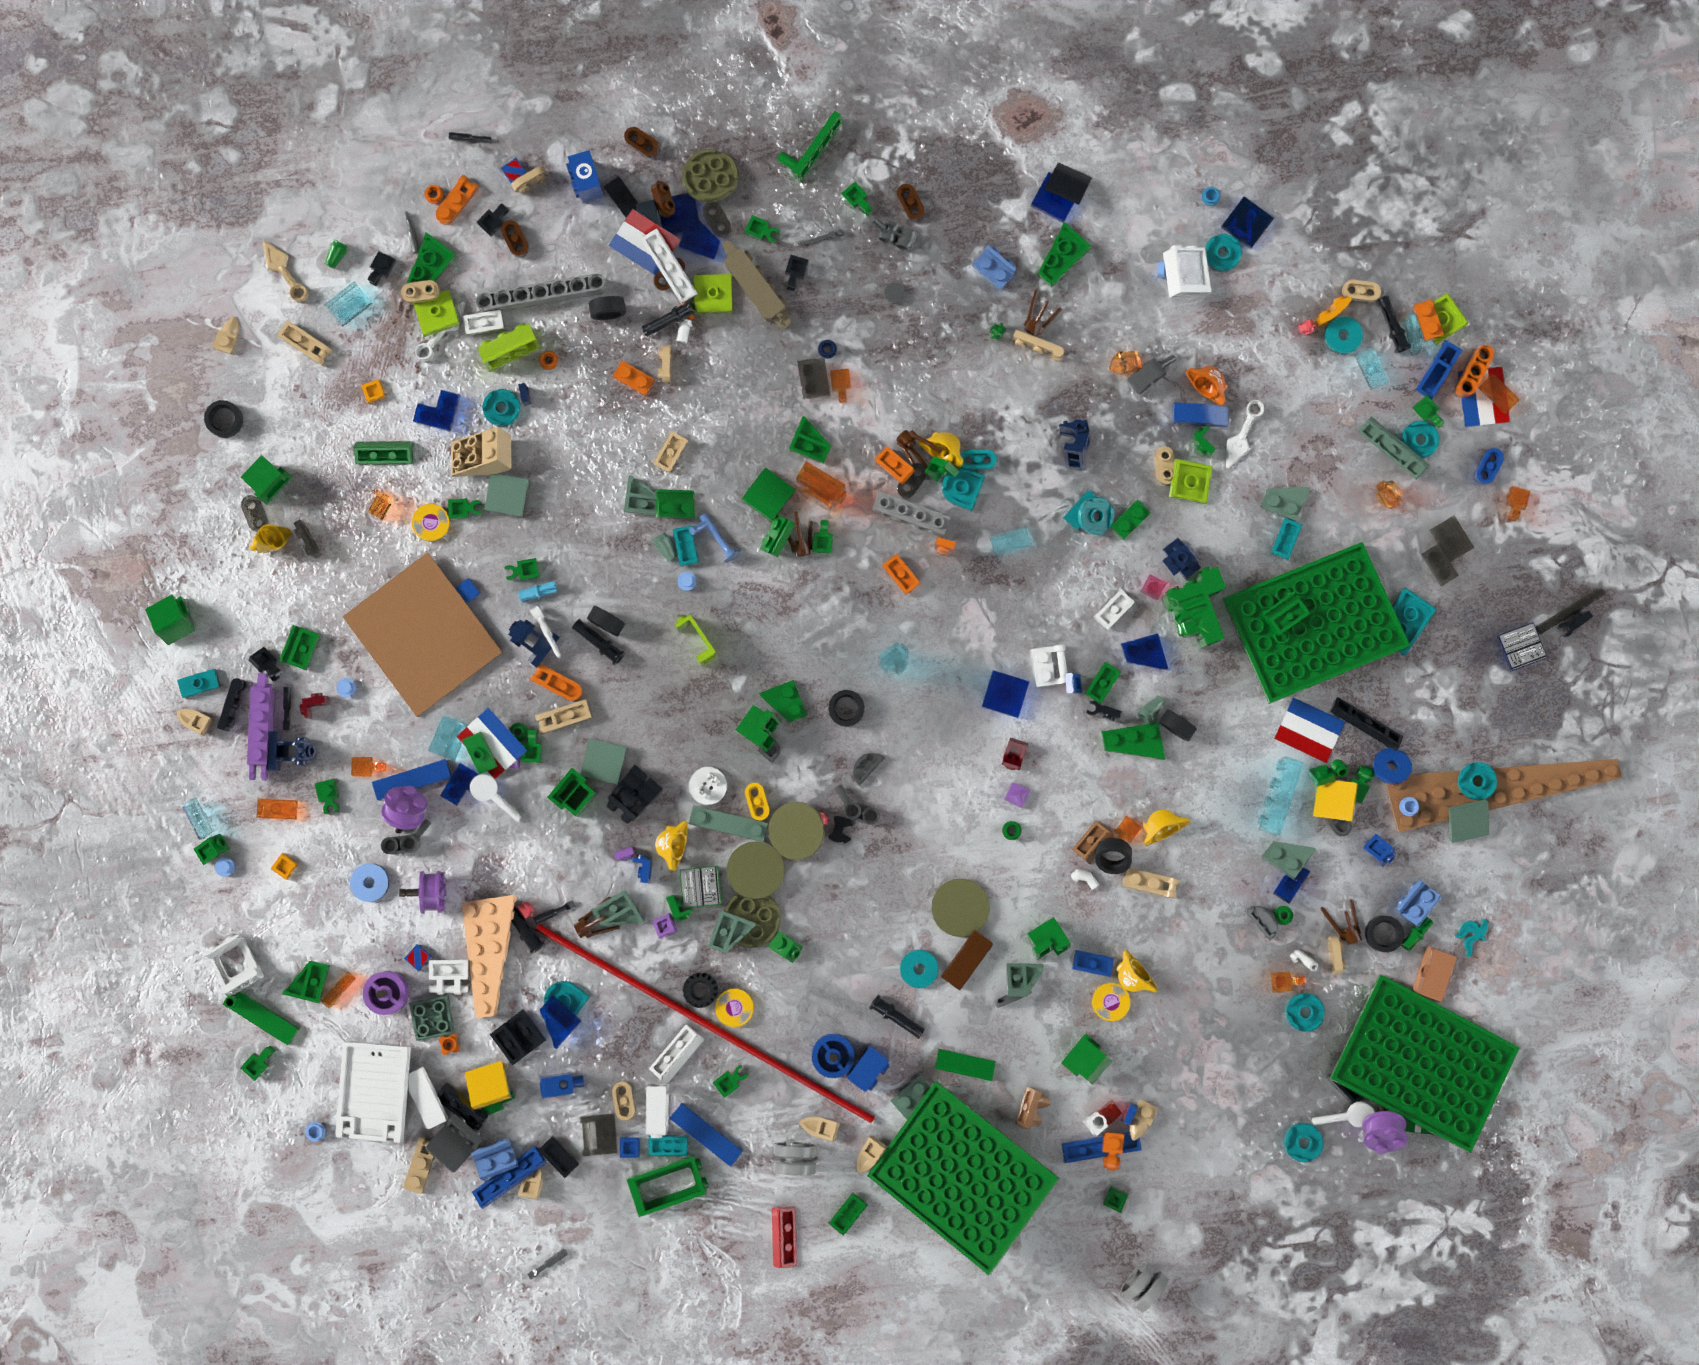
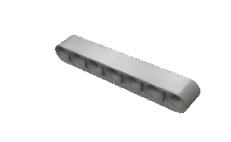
M595 273L484 292L476 297V305L482 313L495 310L508 311L600 295L606 291L607 284L601 274ZM595 281H602L600 287H593ZM577 284L584 285L580 291L574 290V287ZM559 287L565 288L562 294H557L556 289ZM541 290L546 291L544 297H538L537 293ZM526 293L527 298L525 300H518L520 294ZM502 297H509L508 302L505 304H501L500 299ZM484 300H490L488 306H481V303Z

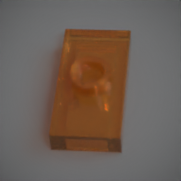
M1493 373L1478 387L1504 414L1520 400Z
M258 798L256 818L296 820L298 801Z

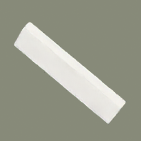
M656 228L642 237L643 244L680 303L682 304L697 295V291L659 230Z

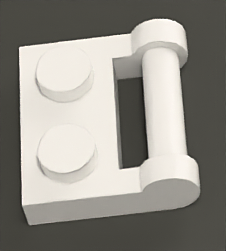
M1065 645L1031 649L1036 688L1066 684ZM1054 652H1057L1060 678L1057 679L1054 676L1051 655Z

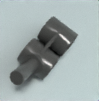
M870 217L869 223L879 229L878 239L880 241L896 246L906 252L912 251L918 236L916 231L906 227L900 230L901 226L893 221L885 220L882 223L876 217Z
M1170 355L1161 362L1153 358L1142 369L1132 374L1127 379L1128 383L1140 395L1152 385L1151 383H1155L1166 374L1165 368L1175 362L1176 357Z
M842 784L835 787L844 803V814L848 819L869 825L878 822L880 813L876 808L850 800ZM849 806H856L858 808L856 816L848 815L847 809ZM870 810L877 814V818L874 821L866 819V813Z
M425 819L418 829L410 835L383 839L381 850L385 854L392 855L416 852L421 845L420 837L431 825V822ZM410 838L415 842L412 849L406 846V842ZM391 840L395 843L393 851L387 849V844Z

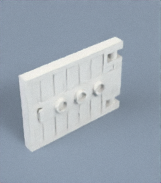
M343 1042L335 1137L343 1138L349 1135L350 1139L384 1142L390 1141L391 1138L394 1139L393 1142L395 1143L404 1142L411 1046ZM347 1121L350 1122V1127H346ZM391 1125H395L394 1131H391Z

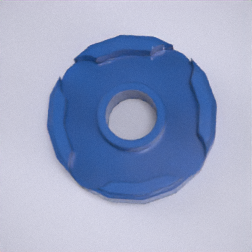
M1387 748L1377 753L1373 761L1375 775L1380 781L1390 785L1402 784L1412 772V763L1404 752ZM1387 764H1394L1397 769L1391 770Z

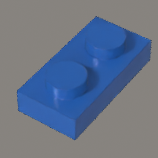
M1075 950L1072 969L1111 977L1114 958Z

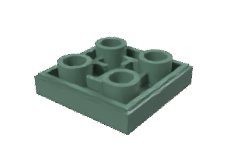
M491 474L484 511L523 517L529 479Z
M589 738L581 775L618 785L627 747Z
M1487 800L1448 807L1449 835L1452 843L1489 835V808Z
M448 995L409 1003L416 1041L455 1033Z

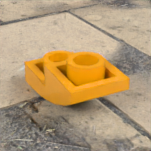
M1341 296L1334 299V303L1329 307L1330 310L1319 314L1315 321L1317 327L1320 328L1335 319L1352 300L1351 296L1347 298Z

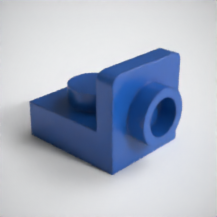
M1377 834L1363 847L1382 867L1390 864L1395 858L1396 852L1394 848Z
M637 855L636 858H631V862L642 863V867L638 868V878H641V883H650L653 860H648V856Z

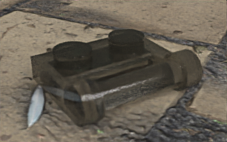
M615 1113L579 1117L580 1123H582L584 1145L582 1156L618 1153ZM589 1122H595L597 1148L594 1149L591 1147Z

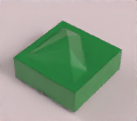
M1111 1186L1103 1205L1121 1213L1129 1194Z

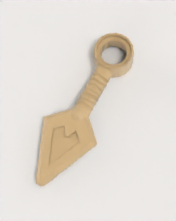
M263 241L267 269L282 274L290 286L289 294L295 302H305L309 296L308 290L303 285L297 284L286 268L289 255L267 241ZM297 289H303L304 291L301 298L294 296Z

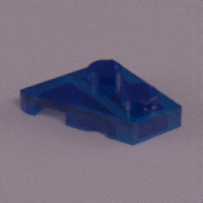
M690 212L679 248L714 260L720 240L710 232L694 213Z
M1158 633L1121 643L1126 663L1162 670L1168 669Z
M554 995L540 1008V1013L553 1041V1046L557 1049L582 1020Z

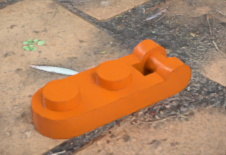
M462 175L437 208V220L443 225L451 224L476 194L479 185L471 183L467 176ZM464 187L468 189L466 194L461 191Z
M539 664L535 674L529 679L569 701H576L582 696V688L578 683L542 664ZM543 673L548 674L545 681L541 679Z

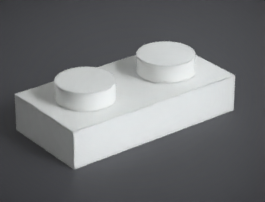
M501 310L463 316L467 336L505 330Z
M1121 589L1094 618L1108 630L1135 602Z

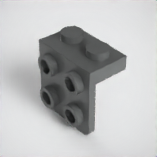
M453 1114L445 1126L427 1144L426 1150L449 1171L454 1173L480 1145L483 1138L478 1130L471 1129L467 1125L463 1117Z

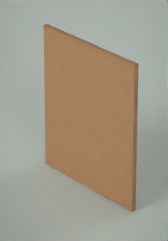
M428 552L343 616L352 631L417 717L421 716L422 713L503 653Z

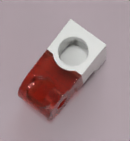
M1111 1100L1082 1122L1092 1135L1097 1136L1113 1123L1122 1112L1114 1101Z

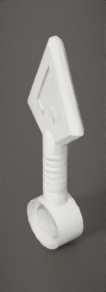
M464 301L455 306L460 323L466 306ZM460 325L434 334L427 344H419L415 349L418 359L422 362L431 361L434 357L433 348L442 336L448 331L459 330ZM424 348L430 351L427 357L420 356V351Z
M1253 400L1246 406L1248 416L1239 435L1227 439L1226 468L1232 467L1250 450L1246 436L1254 419L1260 417L1264 412V405L1259 400ZM1252 404H1257L1260 407L1258 414L1251 413L1250 406Z
M539 606L534 607L530 610L532 616L540 626L556 656L561 657L560 650L546 623L545 615Z

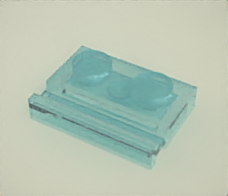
M354 281L324 305L341 326L344 327L372 305V302Z
M442 716L428 751L455 762L462 746V742L456 736L468 725Z

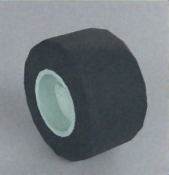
M650 200L637 203V212L661 227L655 201Z

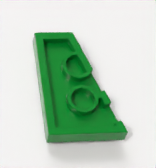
M1064 222L1038 272V276L1052 288L1091 249V245Z
M425 232L422 246L419 248L418 257L415 265L412 267L407 283L427 280L436 282L455 259L456 254Z
M1158 722L1101 732L1104 751L1165 760Z

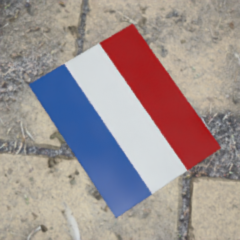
M632 209L608 246L655 275L660 269L641 238L657 228L672 252L681 239Z
M1503 367L1488 368L1475 393L1467 398H1461L1465 427L1510 422ZM1471 370L1473 375H1478L1477 370ZM1458 371V378H1460L1463 371ZM1463 384V390L1469 392V387Z
M1293 697L1274 739L1327 763L1345 721Z
M489 707L456 736L463 743V739L481 731L498 765L488 770V773L494 779L527 751Z

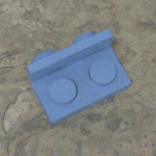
M989 245L986 246L985 251L972 264L974 269L1000 291L1016 273L1015 264L1010 259L1005 260L997 248H991Z
M1420 879L1417 883L1412 884L1408 895L1400 899L1397 904V911L1399 915L1416 927H1419L1442 897Z
M508 1139L498 1140L491 1146L480 1147L471 1153L472 1158L476 1162L479 1178L482 1181L518 1167L513 1145Z

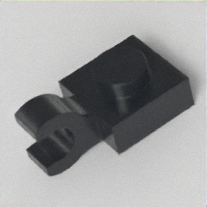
M501 203L494 212L488 209L476 223L492 237L503 225V221L500 219L506 216L509 210Z
M378 251L370 265V269L373 272H371L367 279L370 281L369 283L377 286L382 275L388 278L396 264V260Z
M790 255L785 274L790 276L787 290L794 291L797 279H804L809 263L808 259Z
M1589 610L1583 613L1579 611L1571 617L1573 620L1570 623H1561L1557 626V629L1566 627L1567 633L1563 637H1568L1575 629L1591 619L1593 615Z
M265 647L255 652L248 659L260 673L266 671L268 677L273 682L280 678L279 675L282 672L274 665L277 659Z
M1096 701L1089 702V704L1095 706V711L1087 710L1086 714L1093 716L1099 713L1103 715L1104 719L1113 722L1114 719H1120L1122 711L1100 705Z

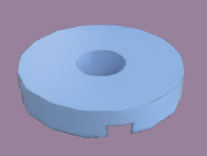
M363 864L357 867L350 878V888L353 895L365 902L381 899L389 888L387 872L376 864ZM368 877L373 878L375 881L372 888L365 886V880Z

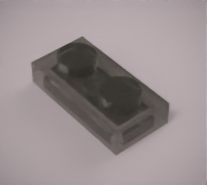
M300 519L293 524L296 527L294 532L299 540L302 538L305 545L303 548L307 555H311L314 558L320 557L322 553L306 524Z
M1439 543L1421 554L1440 586L1459 576Z

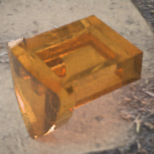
M1137 350L1129 352L1119 351L1113 357L1109 366V370L1116 374H1126L1142 369Z
M374 488L371 493L376 495L367 512L383 520L394 499Z

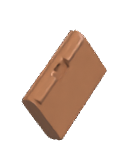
M1427 946L1412 991L1442 1002L1457 957Z

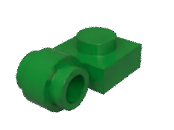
M1339 759L1332 761L1331 768L1325 764L1309 769V777L1317 787L1334 782L1336 776L1344 777L1348 773V766L1344 761Z
M1360 765L1356 772V775L1359 776L1358 780L1355 778L1350 780V782L1358 783L1356 802L1360 804L1370 788L1365 782H1371L1375 775L1373 768L1367 765Z

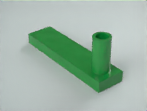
M836 111L832 113L800 161L783 151L779 154L777 161L791 169L797 181L802 182L843 123L841 114Z
M242 991L233 996H227L224 1000L223 1005L231 1009L287 1046L290 1045L300 1029Z

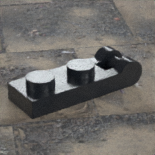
M239 678L231 681L217 729L229 732L230 728H233L235 724L234 714L241 704V699H239L241 692L247 688L246 681Z
M447 1082L437 1094L441 1104L456 1116L463 1117L471 1129L480 1130L483 1125L482 1122H485L488 1118V1113L485 1110H473L470 1101Z

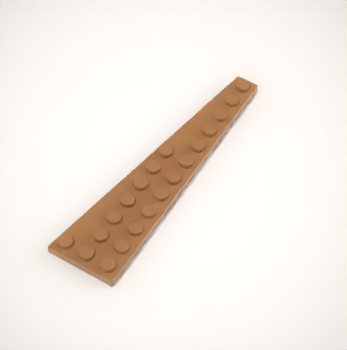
M1617 759L1492 768L1496 773L1497 787L1490 797L1483 800H1487L1489 810L1619 779L1622 778ZM1460 771L1410 774L1408 779L1402 784L1390 785L1385 783L1397 832L1448 821V807L1481 800H1471L1461 793L1458 787ZM1480 776L1473 778L1475 786L1479 787L1482 784ZM1406 797L1415 798L1419 803L1418 812L1413 816L1403 815L1399 809L1402 799Z

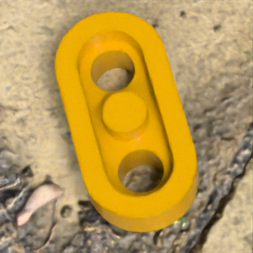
M751 783L745 789L750 814L755 820L762 821L770 813L765 791L760 784ZM753 789L758 790L757 796H752L751 791ZM759 807L764 810L761 815H758L756 812Z

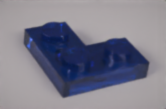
M441 390L436 408L418 403L413 422L451 432L460 395Z
M459 763L440 796L458 806L466 791H470L472 779L479 775V773Z

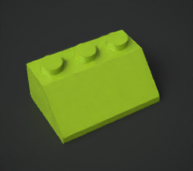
M525 323L516 326L515 330L509 333L506 331L499 334L498 338L492 341L490 339L480 344L481 346L477 347L482 361L489 372L541 348L530 324Z

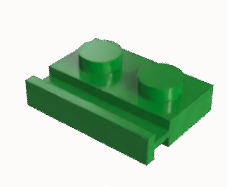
M655 490L656 518H695L693 490Z
M777 515L771 523L768 534L763 538L760 549L779 557L796 523Z
M1294 591L1262 613L1278 636L1311 614Z
M293 625L279 661L307 671L320 635Z

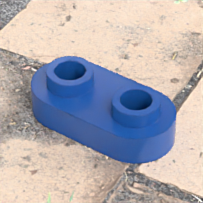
M1491 448L1484 453L1475 471V479L1478 483L1487 485L1495 479L1504 460L1501 450ZM1490 456L1495 457L1494 462L1490 460ZM1482 472L1486 473L1487 478L1481 476Z

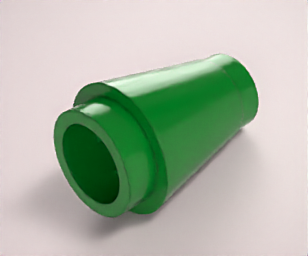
M334 239L329 245L324 264L335 269L347 253L348 246Z

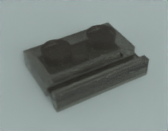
M825 357L797 361L803 400L830 396Z
M1455 515L1429 530L1449 563L1475 548Z

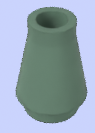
M665 532L652 539L653 546L667 562L677 556L670 536H667Z
M1157 695L1139 709L1138 716L1147 724L1154 722L1166 702Z

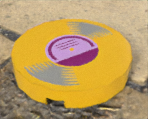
M425 504L414 512L412 528L415 534L422 540L428 542L438 541L449 531V515L439 505Z
M1111 982L1104 983L1096 988L1091 1000L1092 1008L1096 1015L1105 1021L1111 1022L1123 1018L1129 1011L1131 1003L1126 989L1119 984Z
M738 988L722 992L715 1004V1012L718 1019L724 1025L730 1027H740L746 1024L754 1011L750 995Z

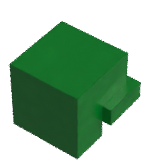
M261 455L240 478L255 491L254 495L267 505L293 477L282 467L277 468Z
M171 594L145 609L154 632L167 645L195 631L191 619L188 617L190 614L189 609L181 596L175 598Z
M753 705L736 728V731L767 753L776 741L771 735L781 723V720L766 709L763 712Z
M571 768L547 798L561 810L566 808L574 816L579 817L598 793L585 783L587 781L586 778Z
M1054 917L1027 933L1028 940L1033 946V955L1036 960L1053 950L1058 956L1071 948L1070 941Z
M1085 1033L1061 1064L1075 1076L1080 1074L1093 1085L1112 1060L1100 1050L1101 1046Z

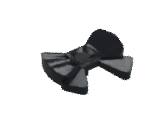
M834 816V829L828 838L831 841H843L846 844L851 838L842 832L844 827L853 826V823L850 819H846L843 816Z

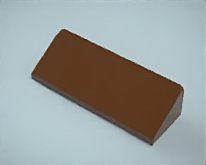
M974 930L941 975V978L956 989L961 990L993 946V943Z

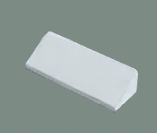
M686 1024L649 1069L661 1081L669 1083L704 1041V1038Z
M422 1067L410 1073L408 1090L426 1128L431 1129L449 1120L425 1068Z

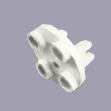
M703 767L691 776L689 791L697 802L704 805H713L725 796L727 781L718 769Z

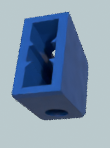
M568 1072L539 1076L542 1098L573 1094L574 1088L584 1087L583 1075L572 1077L571 1073ZM561 1081H567L566 1087H559Z

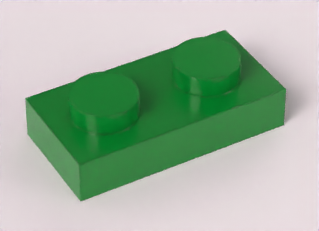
M1137 499L1110 528L1124 540L1151 512Z
M1104 662L1084 695L1101 704L1121 671Z

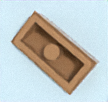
M1096 820L1072 850L1088 864H1091L1095 859L1097 845L1104 839L1113 838L1114 835Z

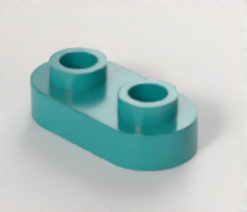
M965 450L960 454L963 459L962 468L990 470L997 462V456L991 450ZM986 457L990 459L988 464L983 461ZM970 458L972 462L967 464L964 459Z

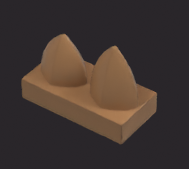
M1027 1086L1015 1124L1030 1130L1031 1127L1041 1124L1043 1122L1042 1118L1036 1110L1050 1106L1052 1104L1050 1099L1041 1091Z

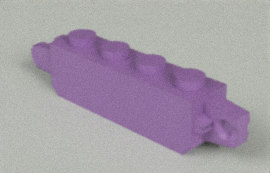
M258 673L257 683L250 687L247 751L249 780L256 779L257 765H261L262 781H267L269 731H274L275 689H272V684H268L267 673Z

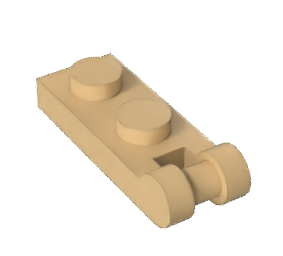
M288 320L277 334L280 339L321 366L325 362L324 359L327 354L330 355L332 352L329 347ZM318 347L321 351L318 355H315L313 352Z
M1015 330L1012 339L1015 345L1022 348L1030 347L1037 354L1043 355L1045 353L1051 355L1054 361L1061 360L1064 354V349L1061 346Z
M586 699L535 716L536 721H539L541 734L592 718ZM551 717L553 724L548 725L546 719Z
M1129 868L1125 873L1123 886L1176 899L1177 885L1179 886L1180 880ZM1164 882L1169 883L1168 891L1162 890Z
M420 1136L403 1186V1189L422 1194L434 1160L430 1153L422 1152L423 1147L426 1148L430 1142L424 1136Z

